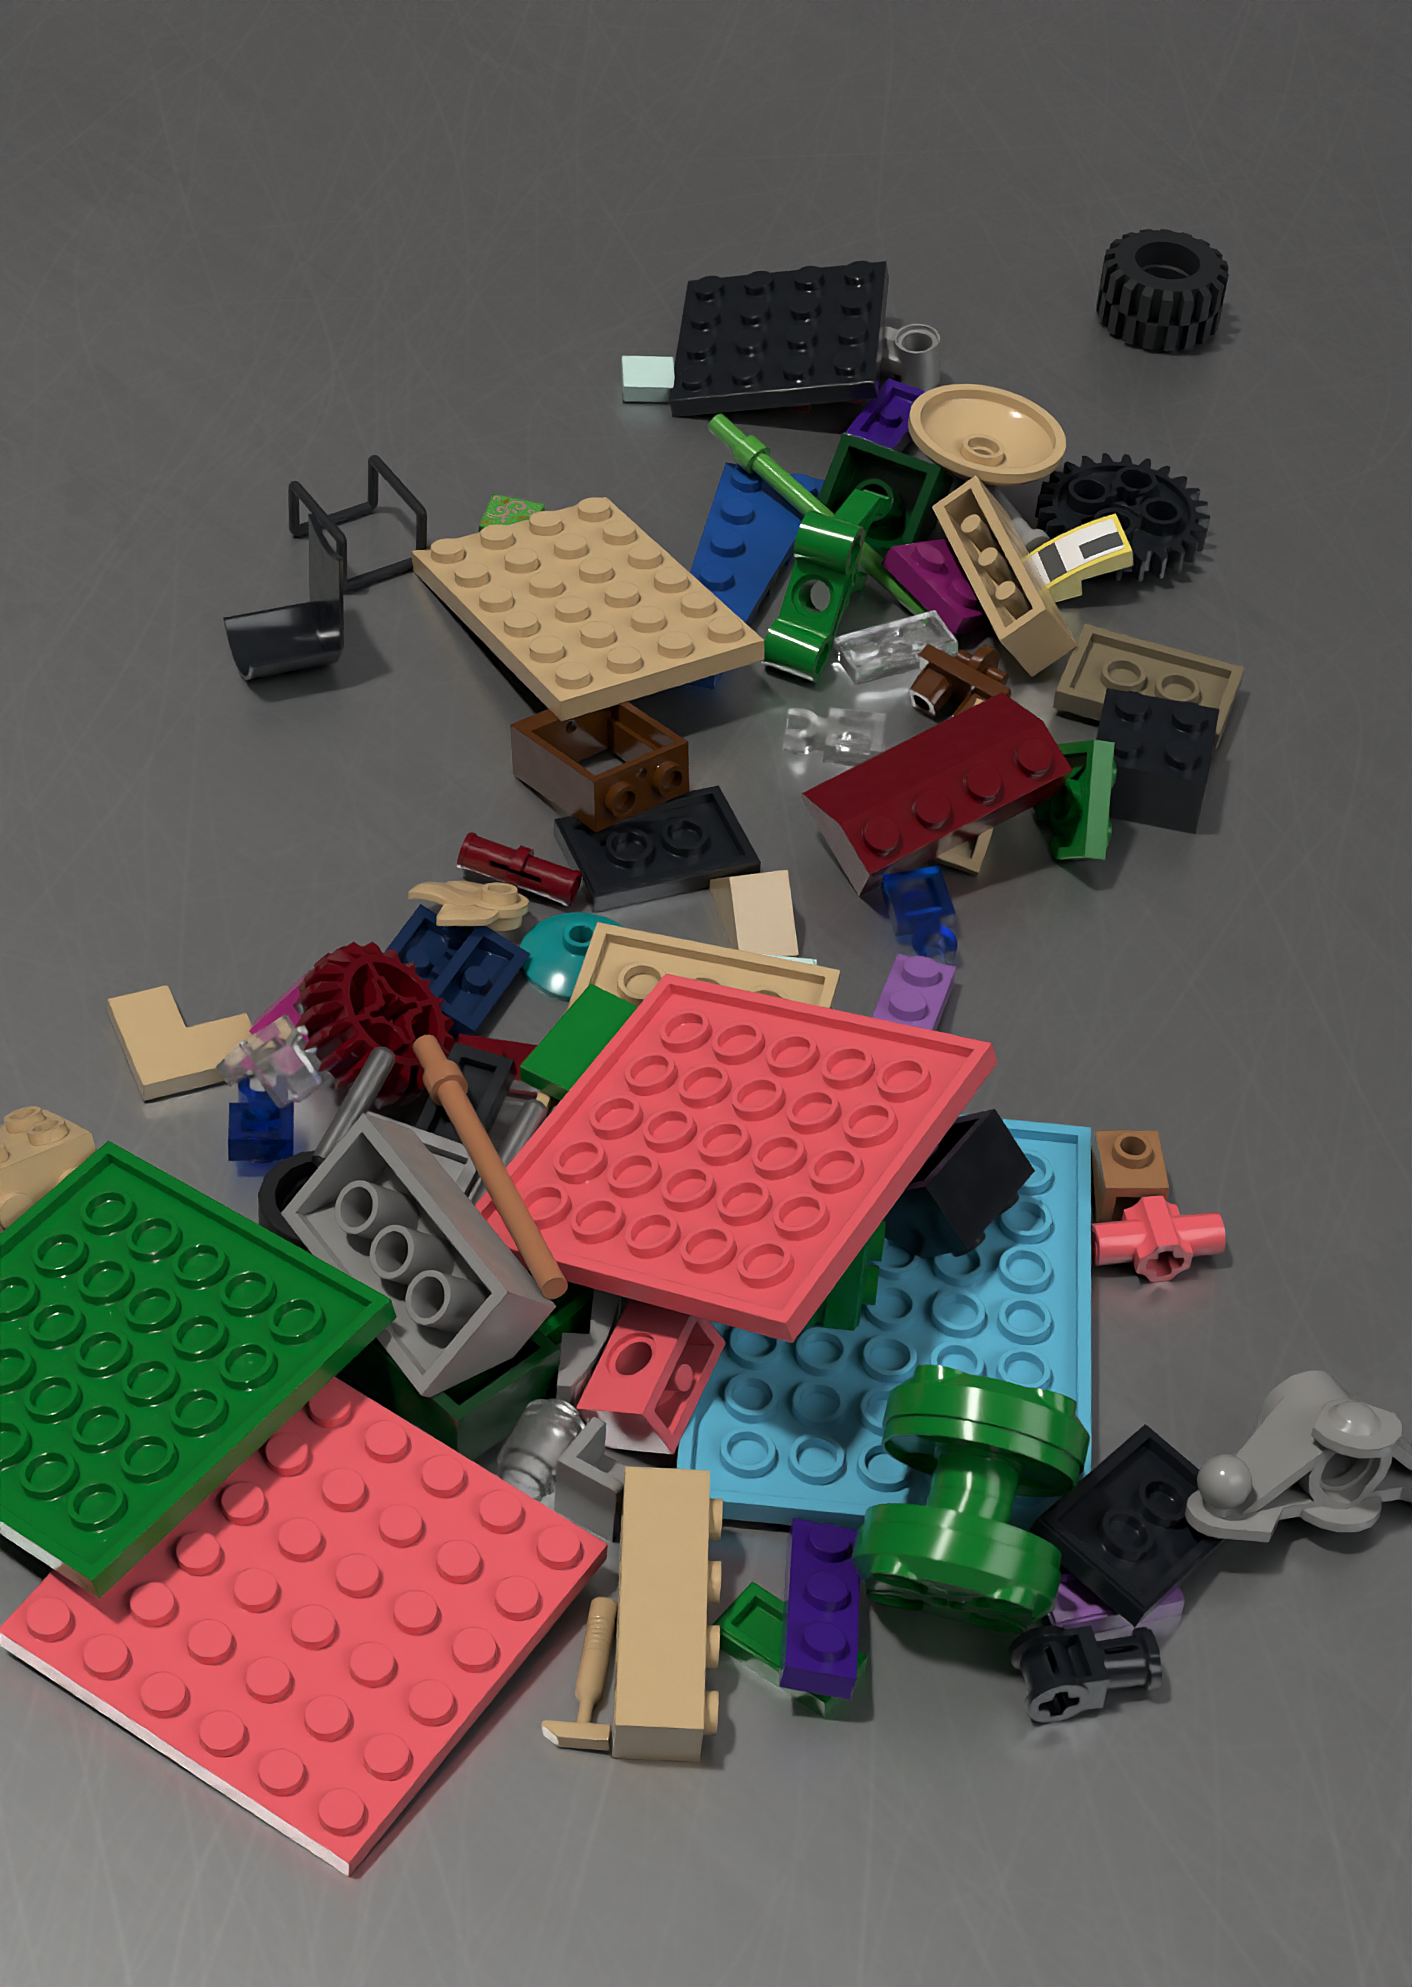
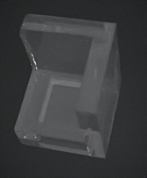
M287 1014L240 1042L216 1066L230 1087L253 1073L279 1108H284L294 1101L296 1103L302 1102L331 1077L328 1071L318 1072L321 1062L314 1053L304 1051L307 1042L295 1028Z

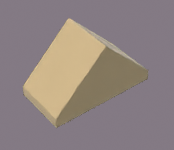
M788 870L710 879L709 889L731 949L756 954L798 958L799 953Z

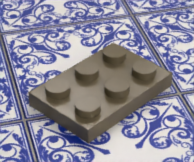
M1084 624L1077 640L1078 646L1073 649L1057 686L1053 708L1071 712L1081 717L1100 720L1107 688L1134 691L1143 695L1180 702H1193L1201 706L1217 708L1220 710L1212 750L1216 752L1241 687L1245 667Z

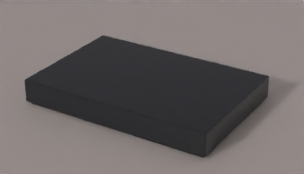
M719 785L689 791L598 832L593 831L573 816L554 819L553 835L570 869L582 871L580 889L592 913L706 889L710 886V879L760 873L761 861Z
M1146 1424L1077 1483L1074 1492L1062 1496L1041 1514L1028 1531L1058 1548L1062 1554L1061 1564L1134 1628L1228 1540L1207 1536L1195 1530L1187 1522L1185 1517L1188 1498L1198 1491L1197 1475L1199 1469Z

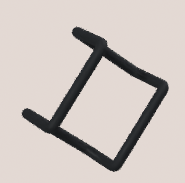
M372 455L368 459V501L327 515L298 481H292L288 487L289 531L296 536L309 533L308 521L300 524V499L308 510L316 515L320 527L325 528L336 541V553L343 557V591H349L413 569L411 557L347 579V539L336 523L369 513L377 507L379 473L416 514V550H425L427 548L426 509L377 455Z

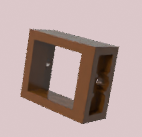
M627 701L565 721H560L550 709H547L510 725L513 774L595 832L690 791L688 741ZM572 721L570 728L566 730L567 724ZM607 749L626 761V763L598 775L592 774L577 763Z

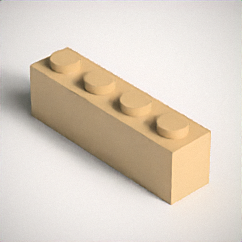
M974 476L932 506L1000 642L1031 677L1078 646L1008 513L977 476Z
M625 1466L620 1531L612 1758L699 1762L703 1735L716 1736L718 1725L719 1693L718 1691L705 1690V1669H718L720 1625H707V1604L719 1605L721 1561H708V1541L721 1540L723 1500L721 1498H709L710 1470Z

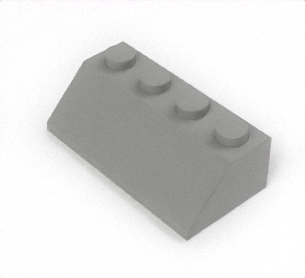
M363 1113L281 1213L312 1255L392 1300L397 1318L376 1338L421 1396L432 1397L513 1358L556 1307L551 1299L543 1297L534 1278L414 1131Z

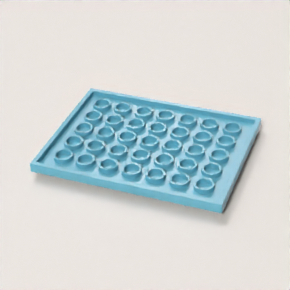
M1002 1119L1035 1170L1018 1190V1201L1010 1209L996 1216L984 1230L986 1234L984 1241L977 1248L963 1256L954 1257L949 1253L921 1258L884 1238L882 1261L868 1260L869 1265L879 1266L875 1306L862 1304L859 1326L854 1331L824 1328L821 1322H816L814 1326H805L795 1341L790 1343L710 1321L726 1343L680 1439L676 1469L710 1470L709 1498H721L723 1500L722 1518L791 1525L793 1518L858 1530L863 1525L866 1510L871 1506L887 1503L926 1506L932 1476L895 1460L883 1450L881 1442L884 1434L882 1422L890 1391L913 1377L915 1368L918 1365L928 1364L950 1367L968 1374L999 1379L1024 1387L1050 1390L1076 1401V1415L1090 1436L1084 1471L1079 1475L1078 1482L1091 1472V1127ZM1016 1495L1010 1525L1028 1532L1035 1520L1062 1496L1027 1497Z

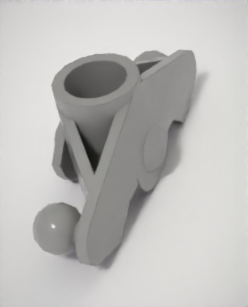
M1307 1370L1292 1375L1278 1384L1264 1399L1257 1415V1429L1236 1455L1217 1454L1205 1460L1197 1475L1198 1491L1194 1492L1187 1500L1185 1517L1195 1530L1207 1536L1221 1539L1269 1542L1279 1520L1301 1517L1304 1521L1321 1529L1340 1533L1359 1532L1372 1527L1379 1519L1382 1502L1400 1499L1412 1503V1444L1402 1437V1424L1396 1413L1360 1402L1344 1389L1333 1376L1324 1371Z

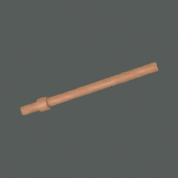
M433 1035L419 1037L413 1044V1051L424 1070L423 1083L432 1101L439 1106H443L543 1297L556 1299L562 1296L568 1288V1283L467 1097L468 1083L454 1061L446 1058L441 1046Z

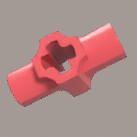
M1164 1196L1142 1197L1137 1204L1124 1209L1122 1221L1091 1224V1258L1095 1266L1133 1263L1136 1273L1145 1275L1150 1282L1170 1281L1181 1271L1190 1268L1192 1257L1223 1254L1225 1250V1228L1221 1215L1218 1212L1180 1215L1177 1205L1167 1202Z

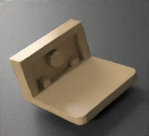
M39 1106L24 1107L4 1117L5 1124L0 1126V1233L97 1151L90 1131L49 1110H42Z

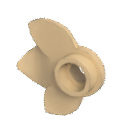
M427 881L414 886L407 893V900L424 899L442 905L436 918L437 926H487L493 931H509L519 928L522 925V916L529 911L528 898L519 894L517 887L507 883H487L483 885L469 881H448L446 883Z

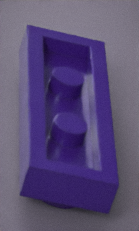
M793 1518L787 1537L779 1687L841 1699H851L857 1680L860 1577L851 1564V1557L858 1530L839 1527L829 1523H818Z

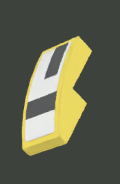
M1116 513L1067 531L1029 553L1055 603L1081 596V580L1133 566V552Z

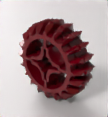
M352 942L347 946L340 947L332 954L327 953L314 964L315 968L305 975L304 981L298 986L300 995L293 1004L297 1013L301 1015V1019L295 1028L308 1036L309 1041L304 1051L314 1053L321 1062L318 1072L328 1071L335 1078L336 1090L345 1087L351 1089L372 1050L376 1047H386L394 1053L395 1064L372 1104L377 1109L386 1105H393L399 1108L404 1104H410L419 1096H425L428 1091L423 1083L424 1070L413 1051L414 1042L423 1035H433L441 1046L446 1058H448L454 1043H456L454 1038L448 1034L454 1022L451 1018L442 1014L441 1011L446 1000L435 997L429 988L432 979L423 981L415 973L414 961L403 964L400 962L394 948L382 952L374 942L365 946Z

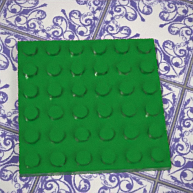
M108 1140L0 1233V1534L100 1599L397 1318L392 1300Z

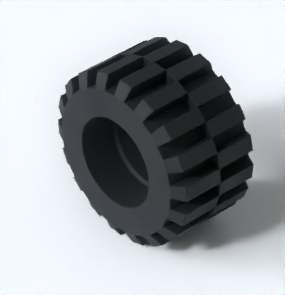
M1143 229L1139 233L1129 232L1124 234L1122 239H1115L1105 253L1096 303V312L1099 313L1098 319L1101 324L1108 326L1107 330L1114 336H1121L1123 341L1131 345H1140L1145 349L1175 351V349L1180 348L1187 350L1194 348L1195 344H1204L1218 330L1229 277L1227 261L1222 260L1223 255L1217 249L1210 248L1208 242L1196 239L1184 232L1178 233L1168 229Z

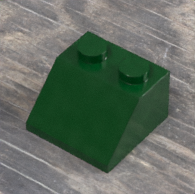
M843 432L818 500L835 514L855 489L861 491L866 489L890 497L891 502L886 516L877 515L864 540L880 556L885 558L893 546L927 540L938 522L932 506L948 496L954 478L938 465Z

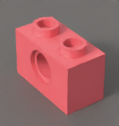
M629 1298L616 1327L612 1331L605 1350L584 1388L576 1409L587 1423L592 1417L607 1423L605 1446L607 1448L674 1454L726 1342L710 1320Z

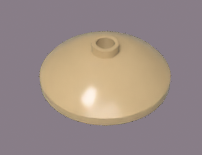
M951 384L933 388L920 395L914 401L908 418V430L911 438L932 463L966 481L977 476L984 485L1017 486L1039 480L1058 468L1063 460L1066 449L1065 433L1051 414L1029 399L991 386Z

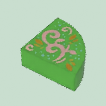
M493 494L479 524V532L489 525L501 524L507 526L528 520L532 514L545 511V504Z

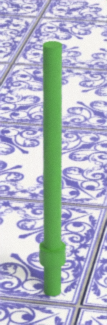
M723 414L716 415L710 421L708 430L733 452L732 459L747 473L758 474L803 516L808 511L813 510L833 517L834 513L770 457V449L756 436H746ZM864 541L858 565L928 628L936 625L939 621L881 564L884 558Z

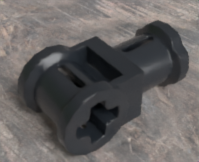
M1055 1625L1040 1626L1020 1634L1011 1642L1008 1648L1011 1664L1017 1670L1022 1671L1029 1692L1025 1699L1028 1715L1034 1721L1042 1723L1058 1722L1068 1719L1080 1711L1103 1708L1107 1690L1140 1685L1145 1691L1159 1690L1161 1686L1162 1668L1160 1651L1152 1630L1146 1626L1134 1628L1131 1636L1096 1641L1091 1626L1064 1629Z

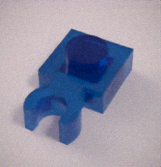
M933 866L884 874L880 889L895 937L913 935L909 956L926 957L925 948L936 947L942 951L947 965L954 964L958 943L956 936L948 928L953 927L956 913L941 867Z
M241 1077L238 1081V1103H229L228 1161H250L264 1164L281 1161L293 1156L294 1102H286L285 1079L283 1077H275L272 1089L268 1091H255L250 1088L249 1077Z

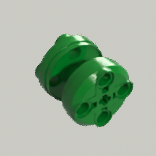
M928 1364L918 1365L915 1368L913 1377L893 1388L888 1396L882 1422L884 1434L881 1446L889 1456L908 1467L931 1475L932 1480L926 1506L887 1503L874 1505L866 1510L863 1525L857 1531L851 1557L852 1566L867 1588L866 1596L873 1601L891 1607L920 1611L1009 1634H1022L1026 1632L1029 1625L1055 1609L1061 1580L1059 1567L1062 1554L1058 1548L1048 1541L1030 1532L1011 1526L1010 1521L1016 1495L1059 1497L1071 1494L1076 1490L1078 1477L1084 1471L1090 1442L1089 1433L1076 1415V1401L1050 1390L1024 1387L999 1379L968 1374L950 1367Z

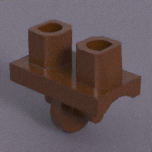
M927 644L918 654L921 672L909 692L914 708L929 716H935L948 700L959 706L952 714V717L973 707L977 698L985 701L1001 692L1011 697V689L1005 686L1009 675L997 669L1000 653L989 645L980 647L974 655L961 649L954 658Z

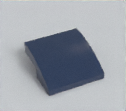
M420 904L385 951L394 948L401 963L407 964L414 961L415 973L423 981L432 979L429 988L433 995L446 1000L441 1008L442 1014L451 1018L454 1022L448 1034L459 1036V1034L474 1036L522 969L530 953L487 926H475L470 934L457 926H437V914Z

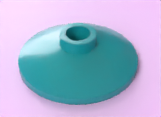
M582 912L563 913L546 918L534 925L521 942L520 947L530 953L528 960L521 969L527 981L538 991L554 999L570 1002L597 922L619 927L623 926L604 916Z

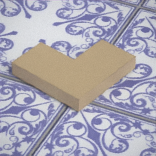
M168 985L107 999L108 1015L144 1101L266 1071V1056L260 1042L249 1032L252 1024L247 1013L186 1027Z

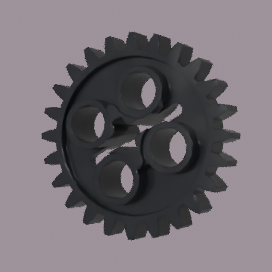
M1107 453L1102 454L1101 463H1095L1091 458L1082 456L1080 467L1067 461L1064 463L1063 473L1053 471L1050 474L1049 482L1043 481L1041 484L1035 511V517L1038 518L1036 529L1043 530L1051 540L1078 526L1116 513L1133 552V566L1112 571L1115 580L1118 581L1121 580L1124 572H1131L1137 581H1143L1145 571H1150L1154 576L1161 579L1164 578L1166 567L1179 573L1182 571L1183 561L1194 563L1197 551L1202 552L1204 549L1210 515L1206 514L1208 502L1199 500L1201 490L1199 488H1186L1188 479L1186 476L1171 479L1169 477L1171 467L1164 466L1156 471L1150 468L1151 459L1148 458L1139 465L1132 464L1129 454H1124L1121 462H1113Z

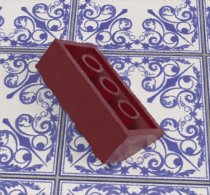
M1001 692L803 792L801 799L858 896H861L1059 794L1073 770L1043 720Z

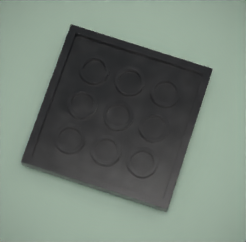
M855 261L848 265L821 268L805 266L798 270L771 273L768 271H755L748 275L721 278L718 276H705L699 280L688 281L674 364V386L670 389L669 395L672 417L878 398L889 284L886 261L871 263L868 261Z

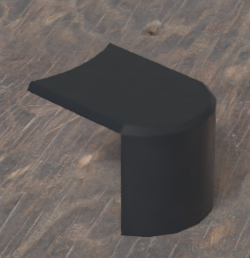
M308 514L310 602L223 618L233 660L239 674L245 681L330 665L338 662L344 648L343 557L339 556L329 545L315 514Z

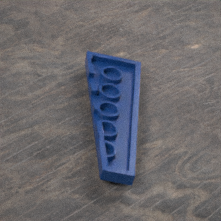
M726 462L690 573L751 628L757 618L758 607L765 596H770L776 586L777 575L783 565L788 566L794 555L796 535L804 516L758 474H749L740 465ZM790 474L818 499L824 480L811 478L805 474ZM724 672L686 684L714 689Z

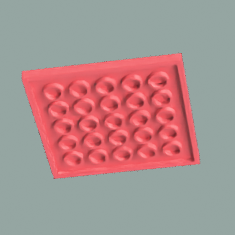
M665 974L507 1165L506 1169L566 1281L793 1343L998 1062L993 1045L990 1042ZM486 1191L474 1206L525 1269L529 1271L488 1191Z
M333 1377L100 1599L53 1569L0 1626V1646L350 1877L605 1562L608 1544L338 1378Z

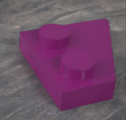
M948 538L890 548L881 564L952 635L985 629L989 619Z

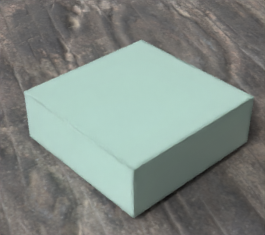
M622 356L621 381L623 401L669 403L670 389L673 388L675 379L673 357Z

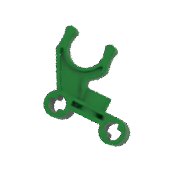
M855 489L833 517L813 510L806 513L796 535L793 551L796 561L779 617L771 624L764 641V660L761 661L764 666L814 683L819 680L827 665L842 614L849 604L850 594L855 591L861 593L865 587L867 573L858 571L859 558L871 523L877 515L886 516L891 502L890 497L866 489L863 491ZM819 580L825 583L831 595L830 602L823 611H820L813 605L810 597L813 585Z

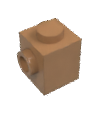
M1158 1130L1095 1131L1091 1148V1203L1095 1223L1122 1221L1124 1209L1134 1206L1142 1197L1164 1196L1167 1201L1169 1183Z

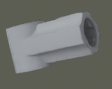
M919 323L909 324L899 330L884 326L880 371L895 375V381L924 391L935 388L940 381L939 332L929 325Z

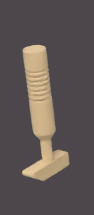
M598 1597L593 1599L590 1604L574 1692L580 1703L577 1721H542L543 1735L558 1747L610 1750L612 1739L611 1725L591 1723L593 1707L603 1697L617 1618L618 1604L610 1598Z

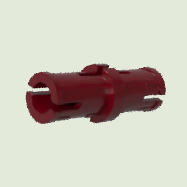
M472 832L468 833L465 837L457 859V868L467 869L500 882L514 885L517 887L518 893L523 889L562 903L566 907L571 906L574 902L582 880V871L572 870L535 857L533 849L521 845L516 850L479 837Z

